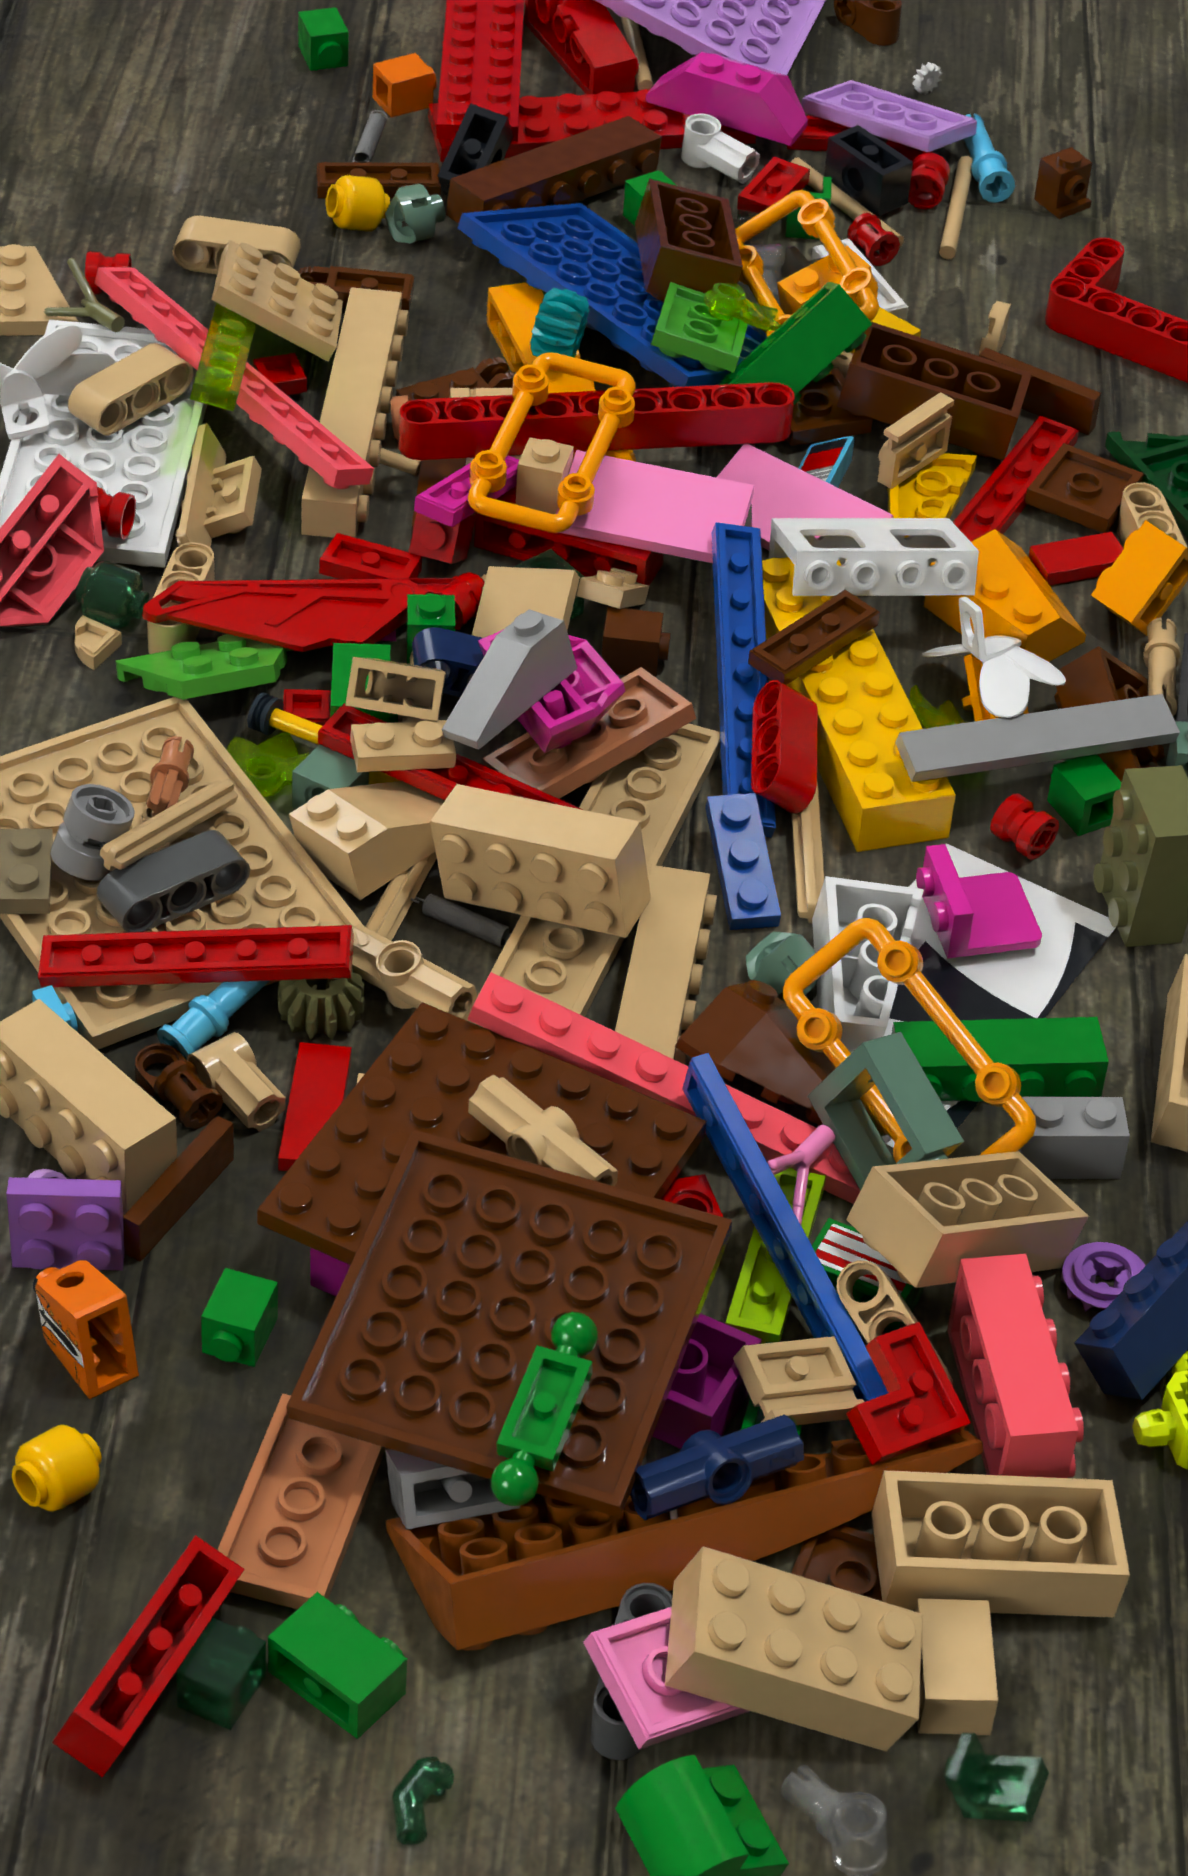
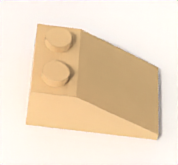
M403 781L327 789L289 813L295 838L328 879L361 900L435 852L430 821L445 800Z

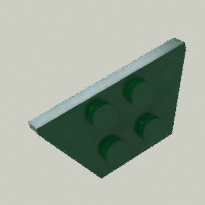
M1108 432L1105 448L1121 465L1144 473L1142 483L1151 484L1163 493L1178 528L1188 538V435L1168 436L1166 434L1147 433L1146 442L1124 441L1121 432Z

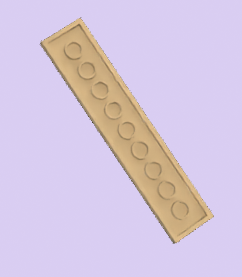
M688 723L675 734L664 737L640 751L634 758L625 760L601 774L593 781L579 807L583 810L640 821L648 876L651 865L662 866L721 750L720 732ZM521 915L491 972L585 1017L625 937Z

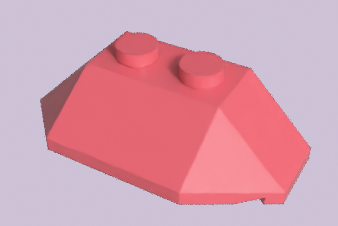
M60 454L57 455L0 528V627L47 625L104 552L97 498V482Z

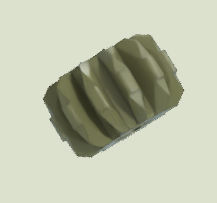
M352 970L351 978L280 980L278 984V1011L281 1015V1020L288 1021L292 1033L306 1030L310 1041L317 1034H325L332 1040L336 1030L351 1033L355 1021L361 1020L362 1013L364 1012V983L362 982L361 975L354 973Z

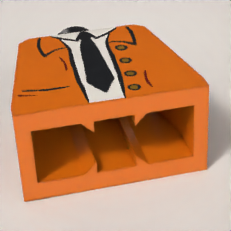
M87 1260L76 1261L61 1269L49 1267L41 1271L33 1282V1290L37 1295L43 1336L48 1346L85 1395L92 1399L139 1376L127 1295Z

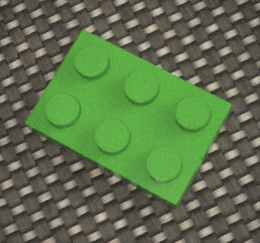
M670 282L651 345L659 347L662 353L671 357L681 358L686 356L698 360L704 367L713 371L722 372L728 370L735 372L752 309Z

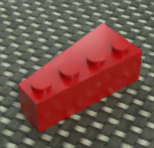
M525 0L524 23L586 95L599 94L604 91L615 93L634 92L635 75L639 72L638 59L606 6L595 0Z

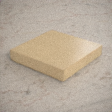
M488 566L472 635L485 638L499 632L514 622L517 616L529 609L563 620L568 630L580 577L575 570Z

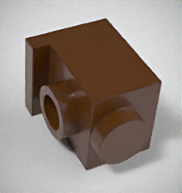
M1072 147L1040 158L1034 200L1058 219L1091 208L1092 201L1087 198L1092 162Z

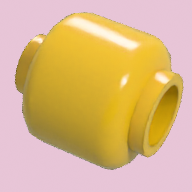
M342 176L335 184L329 187L326 195L327 215L333 219V222L340 229L374 231L380 225L381 220L386 218L385 212L390 205L389 195L384 193L382 184L376 178Z
M64 1424L52 1427L19 1447L15 1457V1466L12 1469L14 1486L18 1494L30 1506H39L51 1512L63 1509L91 1493L96 1488L100 1479L99 1464L102 1460L101 1451L95 1440L86 1433L81 1434L75 1428Z

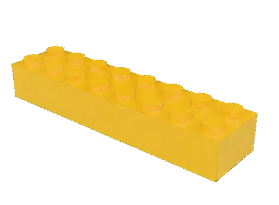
M790 558L762 560L766 640L834 597L793 596L794 564ZM838 559L837 565L842 566ZM871 629L787 684V686L817 704V768L856 852L949 838L956 794L947 777L911 782L895 742L899 732L923 728L874 629Z

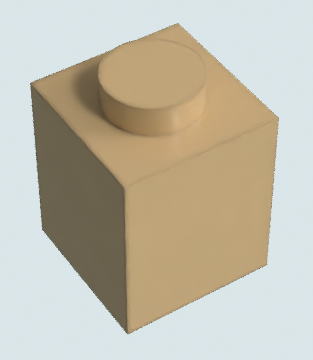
M529 437L518 462L516 505L556 514L558 508V487L569 474L573 462L574 446L556 443L553 440Z

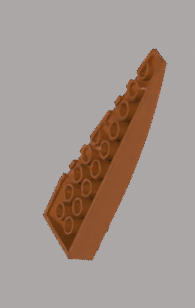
M963 1429L958 1433L871 1465L859 1440L851 1438L831 1441V1452L816 1455L804 1454V1460L797 1462V1465L752 1481L747 1492L740 1499L732 1503L722 1505L715 1503L708 1497L648 1520H644L635 1511L630 1495L621 1518L543 1495L533 1497L532 1500L517 1509L406 1530L400 1517L386 1520V1529L434 1627L456 1650L474 1651L490 1646L493 1640L515 1634H539L545 1631L548 1625L620 1606L625 1592L637 1584L654 1583L664 1587L667 1591L673 1590L674 1580L703 1546L749 1561H755L789 1548L872 1511L884 1470L947 1473L983 1453V1441Z

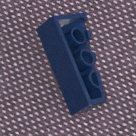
M1188 1221L1172 1238L1159 1246L1156 1255L1137 1275L1131 1277L1125 1283L1123 1291L1105 1310L1092 1318L1090 1326L1074 1342L1104 1394L1143 1400L1188 1350Z

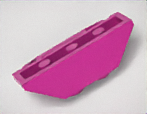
M701 52L662 75L648 91L645 99L646 102L688 115L708 114L717 118L721 125L792 146L806 129L808 122L787 75L712 53Z
M501 631L478 640L483 656H485L496 635ZM568 635L578 669L517 718L544 753L553 749L563 748L573 740L589 734L626 691L621 679L586 639Z

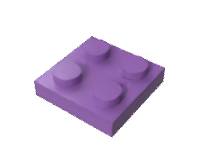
M9 1177L7 1206L12 1267L33 1269L56 1267L61 1269L76 1261L87 1260L98 1271L123 1270L125 1250L121 1180Z

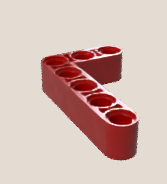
M1111 238L1091 240L1052 281L1045 324L1055 332L1188 383V321L1114 293L1119 285L1125 252L1124 246Z

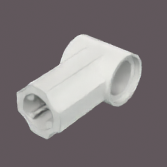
M694 114L686 119L681 154L683 162L694 168H708L711 166L742 184L751 179L754 170L759 165V153L721 132V123L714 116Z

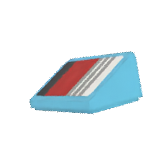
M847 436L811 444L798 469L838 488L852 461L854 437Z

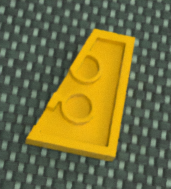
M944 453L894 488H888V512L893 514L894 518L950 519L975 470L977 455Z

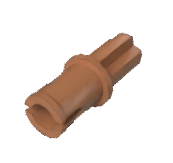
M172 736L164 741L160 761L151 770L150 780L152 786L146 805L152 810V816L178 803L180 793L188 787L190 778L187 770L194 754V747L186 739L182 752L178 751L182 739L180 736Z

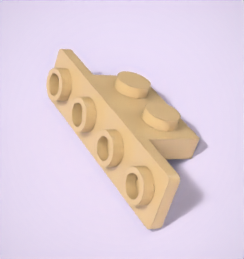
M205 423L198 426L195 444L192 446L193 455L190 471L187 473L185 498L181 503L182 514L179 528L176 530V539L179 546L189 542H198L211 547L212 538L227 533H238L246 527L253 525L262 468L254 455L225 465L226 452L209 425Z

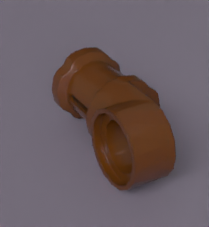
M151 1044L138 1052L135 1057L136 1084L149 1095L158 1096L163 1101H170L180 1112V1121L186 1128L198 1129L205 1126L221 1110L223 1104L222 1095L216 1089L207 1088L198 1078L196 1066L191 1061H187L174 1047L166 1044ZM155 1063L168 1065L159 1076L149 1075L145 1072V1069Z

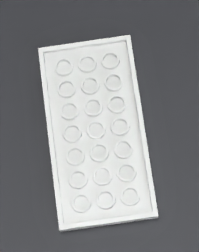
M49 319L44 334L46 335L55 328L64 325H75L82 332V340L74 352H104L113 357L115 362L152 343H158L178 355L168 345L158 341L154 337L155 334L149 329L123 327L121 331L113 332L102 324ZM193 367L194 373L191 384L181 396L111 435L99 433L72 415L68 409L70 395L44 394L51 429L11 439L0 474V528L57 455L60 454L97 482V487L103 488L107 494L114 496L118 492H123L135 496L136 514L128 538L125 540L113 538L108 535L106 529L102 530L104 552L96 562L165 568L187 485V473L190 471L193 455L192 446L195 444L198 426L203 423L212 383L202 379L201 373ZM29 408L21 409L17 424H30L38 418V414L30 412Z

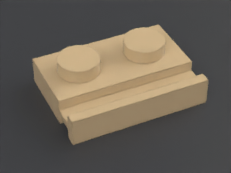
M940 392L884 429V435L889 439L883 444L879 452V483L892 489L947 452L952 416L947 413V409L954 405V399Z
M834 1336L745 1345L733 1357L754 1407L760 1406L765 1418L761 1423L784 1414L796 1425L848 1419L846 1413L856 1405L864 1402L863 1399L857 1400L853 1392L856 1382Z

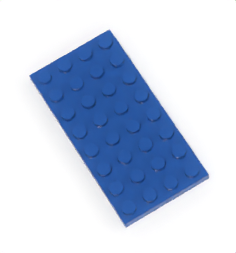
M582 203L462 213L457 229L470 237L475 246L491 252L499 258V263L502 266L517 271L527 279L526 282L536 289L547 293L552 288L561 290L565 288L577 292V295L586 297L590 310L586 327L601 332L611 340V344L615 348L626 351L638 359L641 367L655 372L667 380L669 387L717 385L730 372L728 370L717 372L707 369L700 361L686 356L681 358L668 356L662 353L659 347L651 345L664 301L654 298L645 290L638 243ZM751 322L747 326L737 365L767 338L766 333Z

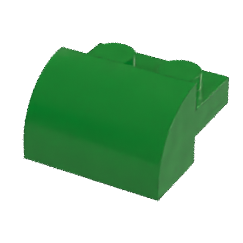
M695 1754L671 1760L638 1779L623 1794L615 1807L650 1876H781L789 1864L735 1765L702 1768Z

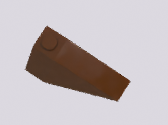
M1098 646L1059 669L1064 675L1066 682L1064 685H1056L1057 692L1054 694L1055 702L1059 709L1148 696V679ZM1161 744L1098 754L1121 782L1125 769L1159 767L1157 762L1165 758L1164 747Z
M757 980L725 987L679 1037L675 1047L691 1058L709 1053L721 1077L732 1082L737 1073L763 1086L764 1089L761 1097L775 1104L779 1100L791 1105H802L806 1107L805 1116L809 1121L817 1125H823L807 1096L836 1067L824 1052L813 1051L800 1042L797 1036L798 1019L787 1007L786 1003L777 998L778 993L773 987ZM862 1102L884 1143L889 1142L892 1138Z

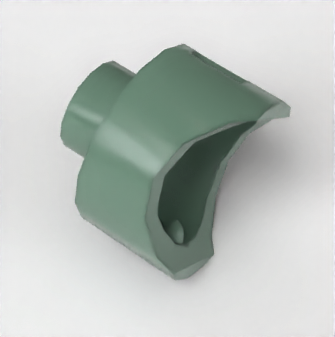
M419 183L399 187L385 212L392 238L400 243H415L431 239L435 233V224L443 222L445 219V207L441 197L438 194L429 196L425 187ZM402 221H405L408 226L402 227Z
M773 931L746 955L748 976L751 980L761 981L770 985L780 994L783 992L785 980L790 974L813 956L816 951L803 935ZM815 980L811 985H809L803 991V993L806 995L815 986L818 980Z

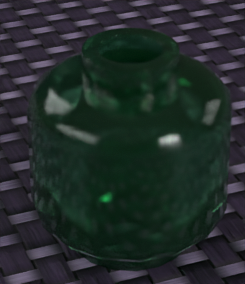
M104 560L97 563L94 568L87 567L84 570L77 586L75 598L77 602L81 603V611L86 617L121 629L127 626L133 617L140 619L143 616V606L149 600V593L143 591V578L137 571Z

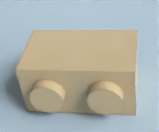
M918 1598L915 1612L923 1614L918 1733L991 1735L998 1704L989 1600Z

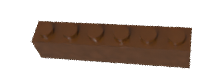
M626 116L450 178L446 215L459 224L462 213L563 205L578 202L624 185L626 180L657 171L662 137L630 116Z

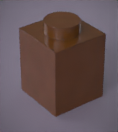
M615 607L607 608L602 659L615 674L628 675L642 667L654 677H657L659 660L668 661L671 633L662 632L664 613L625 608L618 609Z

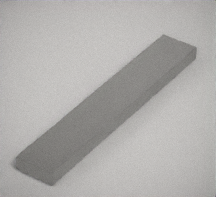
M1163 694L1022 714L1011 718H995L899 732L895 743L911 782L1173 743L1176 741L1180 731Z

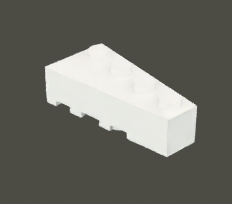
M825 876L812 918L814 950L816 952L819 951L848 925L862 918L878 920L896 941L909 943L924 889ZM864 939L822 974L816 983L818 1008L827 1010L838 1017L842 1025L841 1041L850 1053L863 1042L884 1037L898 987L897 984L888 981L881 975L877 963L879 953L868 939Z

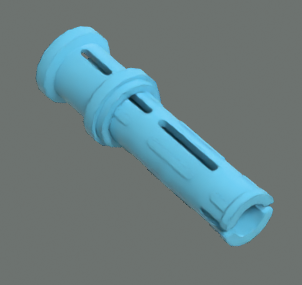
M974 114V120H977L976 134L964 138L973 159L971 172L975 180L979 182V192L983 199L993 203L1001 202L1009 198L1013 193L1015 180L1007 170V162L1003 154L995 151L981 116Z
M269 981L223 982L208 996L194 997L188 1003L189 1010L171 1026L163 1025L157 1031L160 1043L174 1047L187 1060L189 1054L200 1049L213 1036L220 1037L229 1026L228 1019Z

